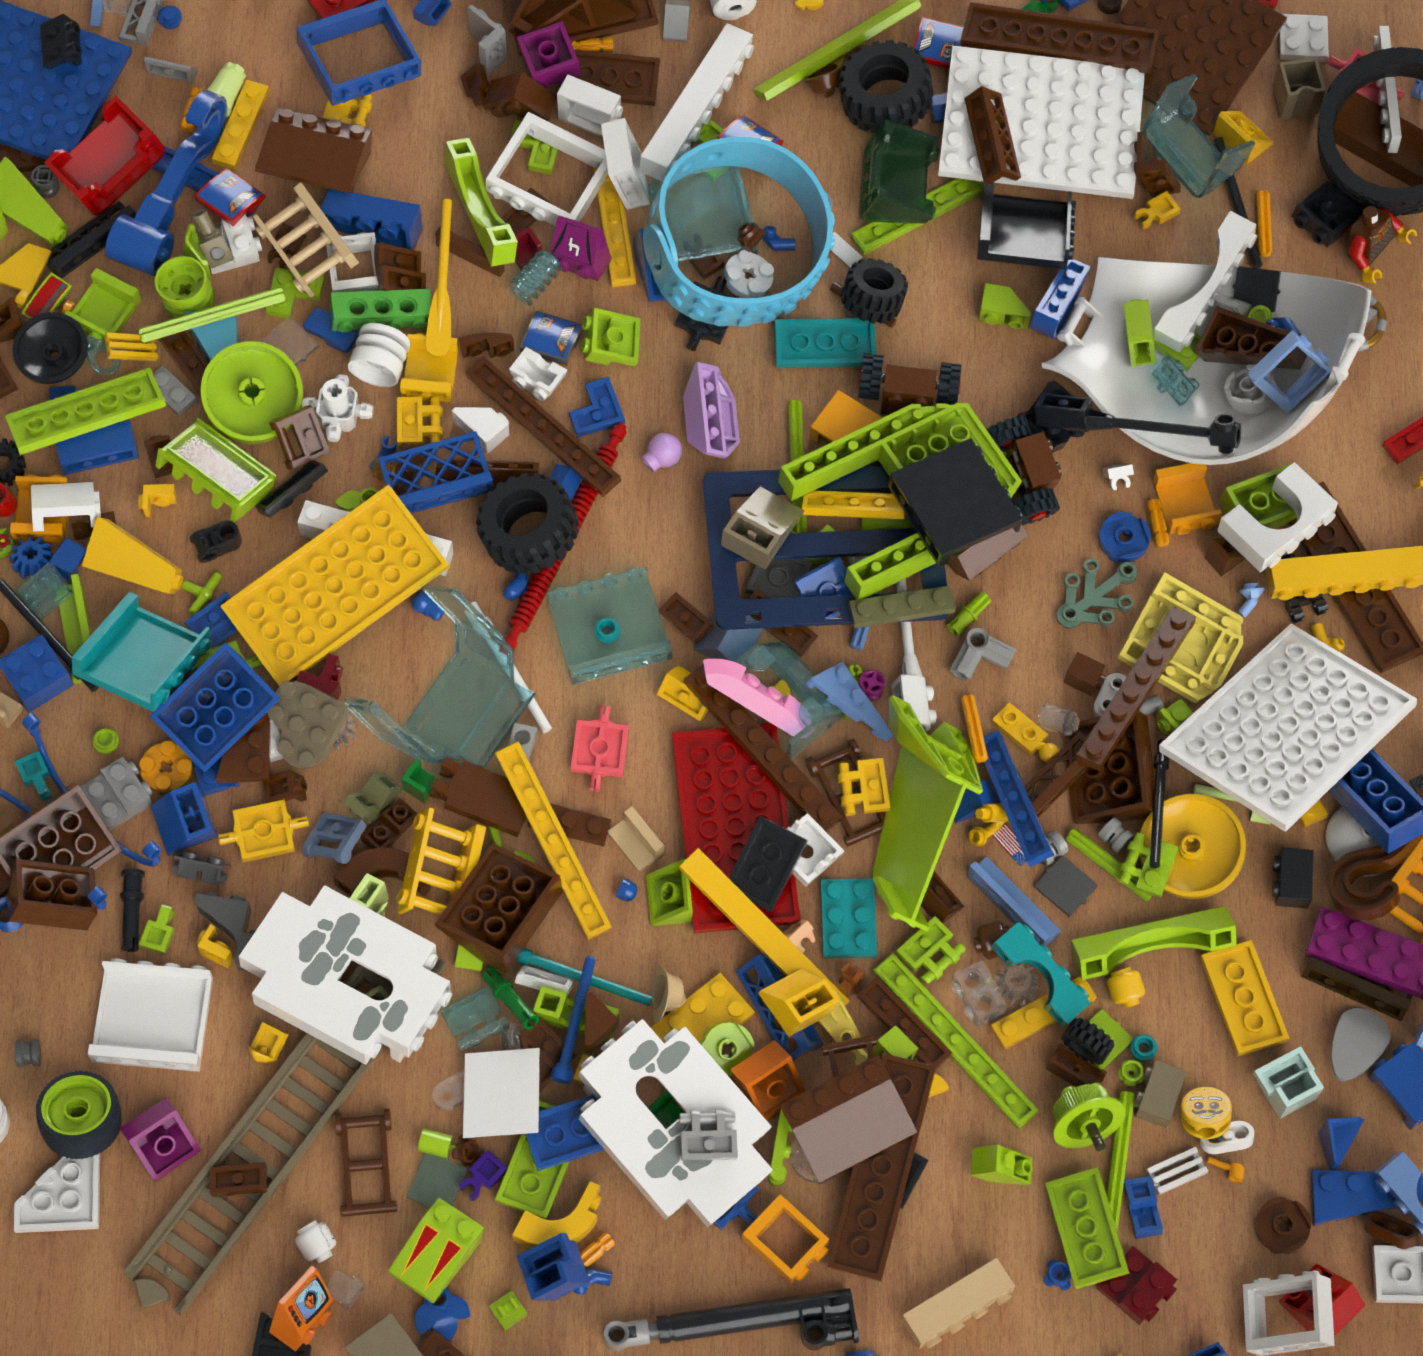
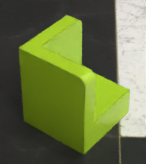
M894 1026L877 1040V1045L873 1048L874 1056L879 1055L880 1059L882 1054L885 1053L913 1060L918 1047L897 1026Z

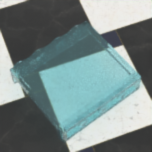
M720 166L702 169L688 174L666 191L665 216L675 243L678 261L744 250L743 245L737 240L739 235L737 231L745 223L749 222L751 224L754 222L740 167ZM651 177V183L647 184L649 197L655 199L662 181ZM758 244L751 253L758 255Z
M633 567L625 573L617 575L611 573L604 575L601 579L594 581L583 580L574 586H560L554 588L551 592H547L549 608L572 685L672 659V645L670 640L667 639L649 582L647 567ZM603 618H611L620 626V635L612 643H602L595 637L594 627ZM604 629L602 632L608 635L611 634L612 631L610 629Z

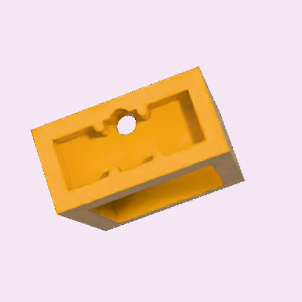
M781 1194L742 1234V1241L790 1285L795 1280L798 1282L802 1281L810 1271L808 1266L814 1260L819 1262L829 1251L827 1248L829 1238ZM783 1212L817 1241L792 1269L759 1240V1237Z

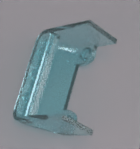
M1193 74L1167 85L1145 122L1142 131L1161 160H1166L1175 176L1191 195L1201 198L1211 193L1241 168L1253 149L1255 142L1252 140L1235 148L1229 147L1221 153L1192 121L1196 115L1197 107L1195 101L1188 93L1198 78Z
M777 641L755 645L734 661L746 667L745 674L751 669L763 671L770 667L803 701L799 708V718L806 727L788 741L787 756L790 759L800 753L842 717L843 712L836 705L825 700L827 695L815 686L810 689L806 685V682L816 675L785 643Z

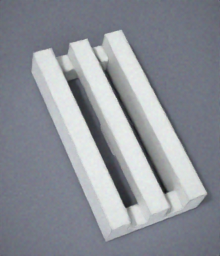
M526 965L521 967L515 980L516 984L540 990L541 986L567 993V996L574 982L573 979Z
M1194 1147L1147 1168L1146 1172L1148 1176H1151L1157 1194L1161 1195L1207 1174L1208 1169L1204 1166L1203 1159L1199 1157L1197 1148ZM1193 1158L1192 1161L1159 1176L1154 1174L1185 1159ZM1197 1165L1199 1170L1160 1186L1159 1182Z

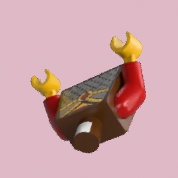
M1366 207L1363 210V214L1350 229L1348 257L1354 261L1359 270H1363L1362 280L1367 284H1376L1374 279L1382 278V273L1379 269H1370L1369 266L1395 237L1396 232H1398V241L1411 244V241L1408 240V235L1417 237V232L1414 229L1403 228V223L1385 208Z

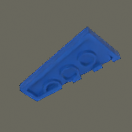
M1312 1170L1313 1226L1334 1220H1344L1352 1216L1367 1215L1370 1212L1397 1208L1393 1203L1396 1199L1390 1192L1386 1194L1379 1188L1375 1182L1378 1178L1374 1175V1171ZM1422 1173L1417 1183V1197L1420 1203L1423 1202Z

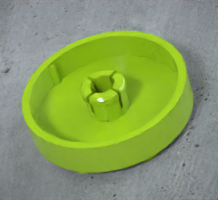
M256 341L239 342L221 350L207 365L201 382V405L209 423L225 438L241 444H263L278 438L275 430L271 429L270 421L286 416L301 408L303 399L302 380L293 361L278 348ZM248 388H254L259 393L258 396L254 397L253 401L252 398L245 394V390ZM291 424L285 427L286 431L291 427Z

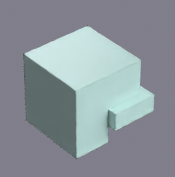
M1301 1046L1253 1072L1259 1087L1279 1119L1315 1101L1324 1089V1086L1314 1072L1315 1068Z

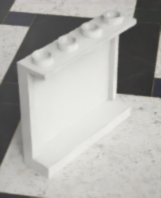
M117 958L111 959V961H102L104 975L93 1044H89L88 1056L91 1062L200 1072L213 985L211 971L207 970L206 967L198 965L191 966V968H180V965L174 963L156 966L148 961H138L137 964H133Z

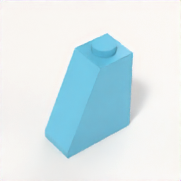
M188 311V312H185V315L190 314V313H193V312H197V311ZM237 315L189 329L208 362L224 348L239 343Z

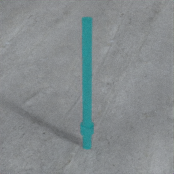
M524 948L517 957L518 963L526 966L532 964L580 981L582 971L533 954V951ZM592 975L590 986L650 1006L653 996Z

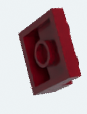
M1132 1246L1125 1254L1130 1273L1103 1281L1098 1285L1097 1289L1140 1326L1145 1319L1150 1322L1160 1310L1156 1306L1162 1299L1167 1302L1176 1292L1177 1288L1174 1285L1177 1279L1158 1262L1153 1263L1137 1248Z

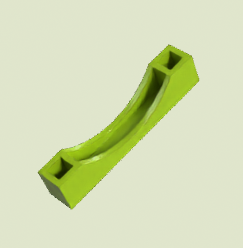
M470 138L446 141L444 165L491 267L515 263L518 241L510 224L505 223L499 217L491 204L482 179L477 153Z
M1226 906L1073 939L1071 940L1072 959L1081 979H1090L1108 975L1125 960L1151 950L1185 947L1216 951L1236 946V924Z

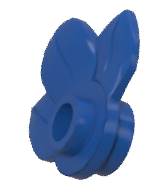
M445 1288L440 1295L444 1298L442 1304L436 1305L424 1299L425 1303L416 1311L415 1326L419 1334L433 1328L443 1338L450 1341L457 1332V1320L469 1318L470 1310L463 1298L452 1296L449 1289Z

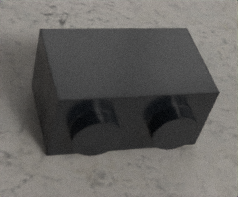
M1282 847L1278 856H1274L1273 871L1277 872V881H1273L1272 896L1276 897V906L1308 909L1312 901L1314 850Z

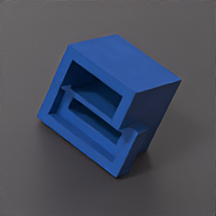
M560 1233L517 1255L532 1300L555 1301L590 1283L576 1241H569L567 1233Z

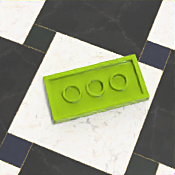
M539 1100V1112L556 1107ZM521 1134L495 1202L523 1213L526 1210L542 1219L548 1220L571 1161L537 1171L526 1135Z
M1095 1167L1046 1182V1188L1075 1288L1080 1289L1129 1274L1130 1272L1099 1168Z

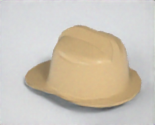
M657 968L652 975L649 995L653 996L651 1006L655 1023H659L662 1020L665 1012L677 1010L686 1001L682 980L677 976L667 973L665 968Z

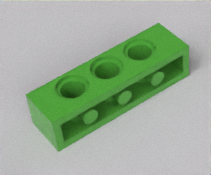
M430 289L331 292L328 304L331 330L347 333L352 330H360L364 324L380 323L397 330L402 328L425 329L428 325L432 303ZM402 310H408L410 313L403 312ZM377 311H383L385 314L378 313ZM352 312H359L360 315L353 314Z

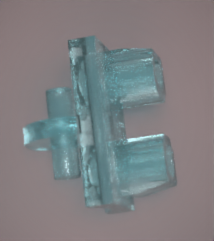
M1165 356L1161 360L1160 365L1152 372V375L1159 382L1157 390L1160 393L1167 391L1177 404L1182 406L1197 390L1199 383L1195 378H1187L1183 373L1184 366L1179 360H1172L1169 356Z

